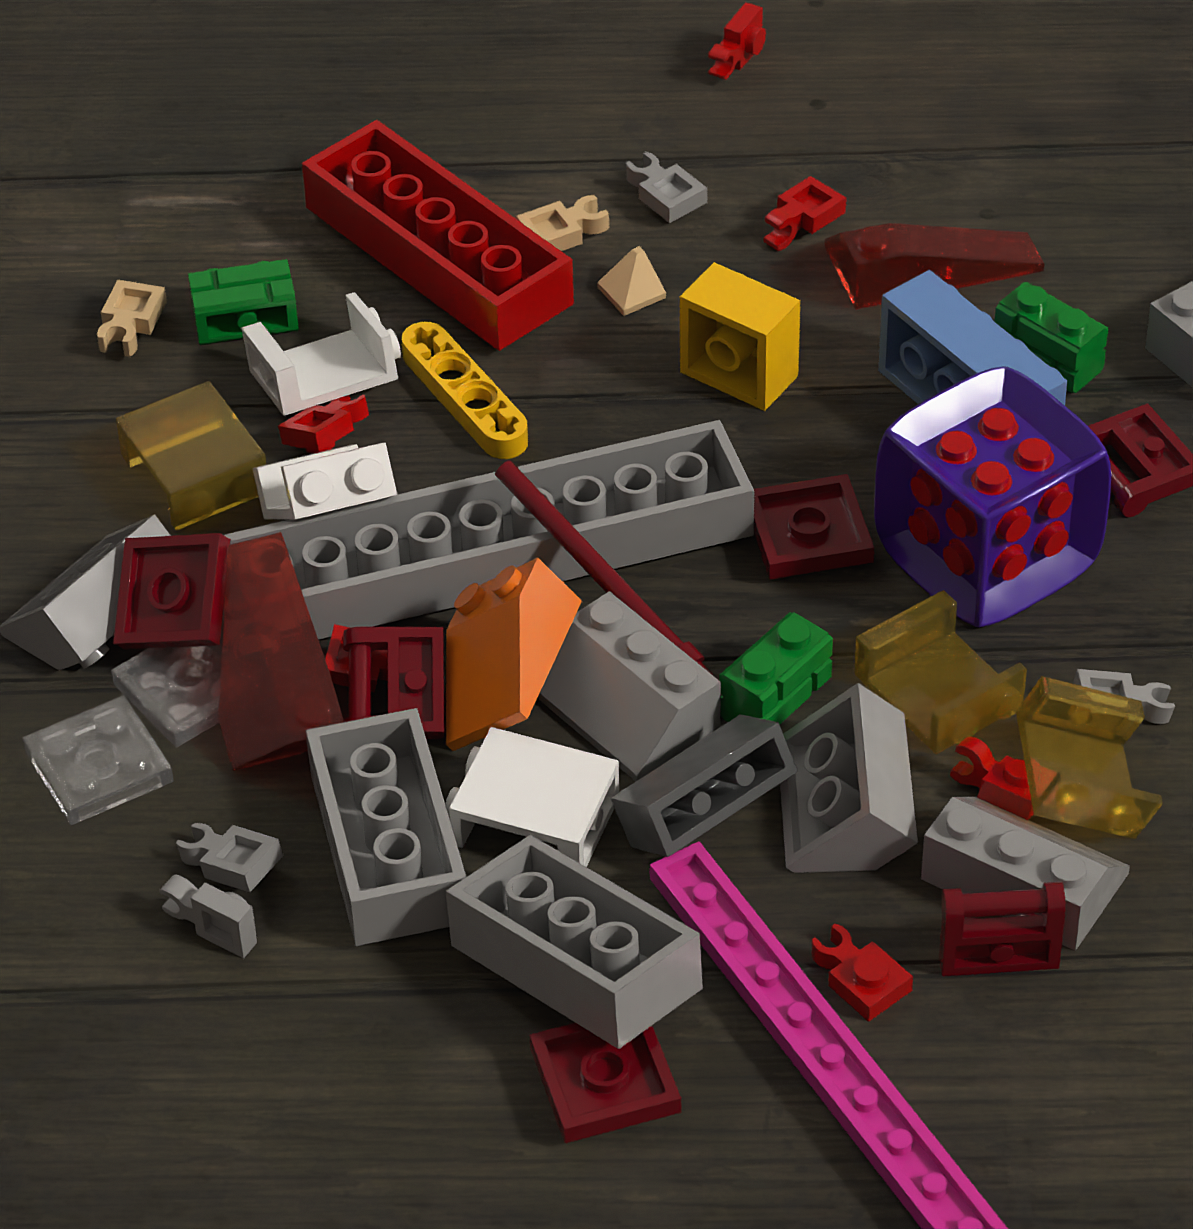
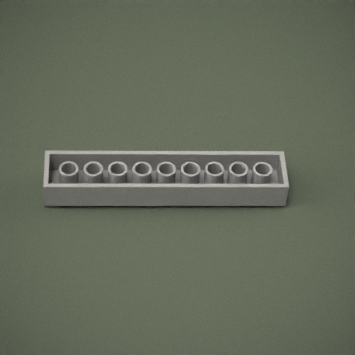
M720 420L518 466L519 470L613 569L754 536V489ZM495 472L300 519L285 520L225 534L224 536L230 538L231 541L223 621L236 659L331 637L334 624L350 628L373 627L453 608L456 598L469 585L473 583L481 585L495 578L508 566L513 565L517 568L536 558H539L561 581L589 574L495 476Z

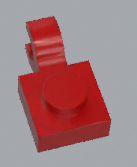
M809 176L777 197V208L769 212L765 217V222L775 229L764 237L763 242L780 251L793 241L800 228L814 234L845 214L847 197Z
M968 736L956 746L955 752L968 757L973 765L960 761L951 770L950 776L961 784L979 787L977 798L1029 820L1052 797L1057 777L1039 770L1031 762L1014 759L1007 755L998 762L994 759L990 748L982 740Z

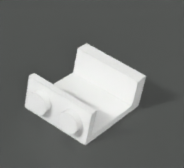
M355 292L345 295L351 330L283 351L261 322L242 327L250 372L283 416L398 379L395 359L401 356L398 339L391 328L386 330L381 324L375 308H368Z
M386 442L358 448L357 444L252 468L264 519L295 520L397 495Z
M491 727L481 747L474 746L466 763L465 778L460 788L453 787L446 800L445 805L457 846L463 848L474 824L478 823L526 837L532 835L541 841L555 844L558 846L559 852L587 867L614 810L610 798L619 793V760Z

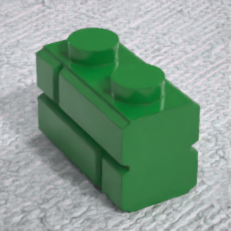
M287 259L270 262L260 261L255 264L221 269L211 268L206 271L188 273L199 345L244 339L242 327L258 322L263 324L270 335L299 331L295 292Z
M1023 282L996 306L994 322L1015 339L1022 341L1032 353L1048 366L1057 369L1063 378L1067 380V390L1071 393H1077L1101 373L1105 363L1106 350L1104 347L1107 345L1108 327L1092 319L1084 311L1067 305L1048 294L1043 288L1028 282Z
M789 612L719 675L722 694L720 716L726 722L739 715L775 721L780 725L812 696V691H817L831 678L832 660L830 657L833 650V638L827 631L797 613Z

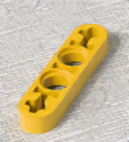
M418 322L407 327L402 333L403 359L414 374L487 454L498 459H511L521 455L528 447L527 420L520 410L443 327L432 322ZM432 348H434V356H433V357H431V351H430V349H432ZM445 371H459L463 373L457 379H443L439 377V374ZM472 400H486L490 403V405L481 409H472L465 404ZM497 422H498V429L500 430V431H498V432H496V426H495V423H497Z

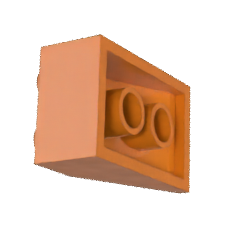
M539 558L533 559L517 568L513 565L508 566L495 578L481 585L473 583L466 587L455 600L454 607L456 611L446 630V745L452 751L485 738L491 727L504 730L528 719L580 607L582 600Z

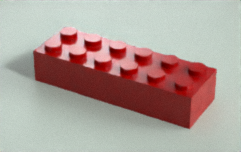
M375 120L302 162L305 201L308 210L498 351L574 305L572 258L380 121Z

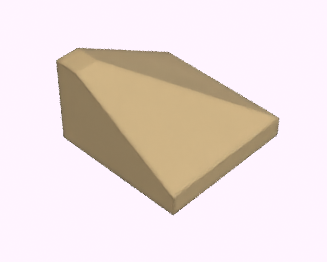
M640 246L632 249L598 281V289L623 316L666 298V291L646 253Z

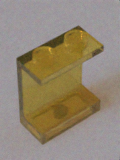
M210 381L116 418L122 457L130 468L144 462L167 494L171 525L176 531L259 497L252 468L267 465L265 453Z
M944 590L856 636L854 674L873 693L905 714L906 726L936 755L954 744H959L968 736L973 737L976 732L999 719L1005 720L1010 718L1019 708L1023 707L1027 668L1019 662L998 674L955 633L957 602Z
M1041 676L1016 711L1034 815L1136 839L1163 805L1161 795L1132 788L1123 747L1145 718L1142 701Z

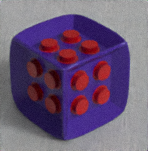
M1006 366L976 373L911 408L897 418L883 434L877 454L874 517L878 536L896 564L950 613L975 627H984L1001 622L1068 585L1083 574L1097 558L1104 541L1111 492V464L1109 455L1100 439L1090 427L1028 376Z

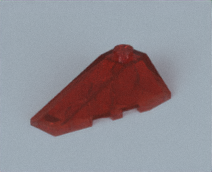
M887 223L842 232L825 239V248L855 309L882 304L883 294L928 270H931L944 282L954 286L956 289L1044 271V262L1027 232Z
M281 532L231 544L227 547L218 720L233 771L307 752L306 730L344 722L331 675Z

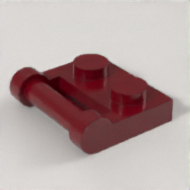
M1148 403L1088 426L1097 435L1104 447L1111 445L1140 478V480L1131 483L1110 459L1111 492L1115 496L1114 504L1126 517L1138 515L1151 502L1193 487L1192 452Z
M352 627L344 630L343 649L349 652V717L345 718L343 722L374 717L371 716V652L387 650L388 714L417 708L426 739H443V627Z
M1062 882L1043 883L1042 889L962 894L961 888L942 889V923L939 949L942 976L1059 969L1066 913L1065 891ZM1022 914V915H1019V916H1012V917L981 918V919L974 918V917H982V916H998V915Z

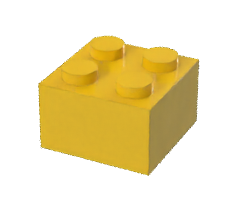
M714 262L680 296V372L766 411L798 377L800 300Z

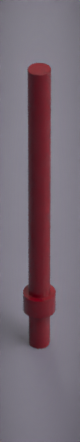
M511 460L504 462L496 470L495 476L606 593L610 591L715 677L702 663L705 657L690 641L683 643Z

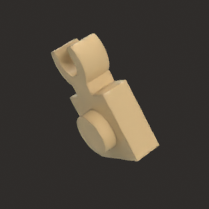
M595 195L584 196L578 199L573 207L567 209L561 201H557L516 216L518 221L560 251L583 244L582 233L599 234L609 229V213L607 210L598 212L597 197Z
M117 280L101 311L102 325L97 331L100 352L106 353L111 343L122 341L124 356L131 357L138 348L136 333L151 335L167 303L165 287Z

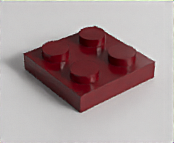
M848 474L754 489V535L769 580L874 563V545Z
M221 533L125 538L113 644L123 649L220 645L231 539Z
M577 1023L529 1035L530 1050L564 1143L682 1113L681 1096L653 1025L620 1049H617Z

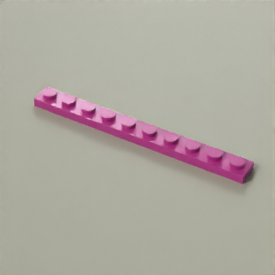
M698 841L673 853L669 857H664L651 863L650 880L684 924L700 933V944L918 1225L922 1229H1008L703 845Z

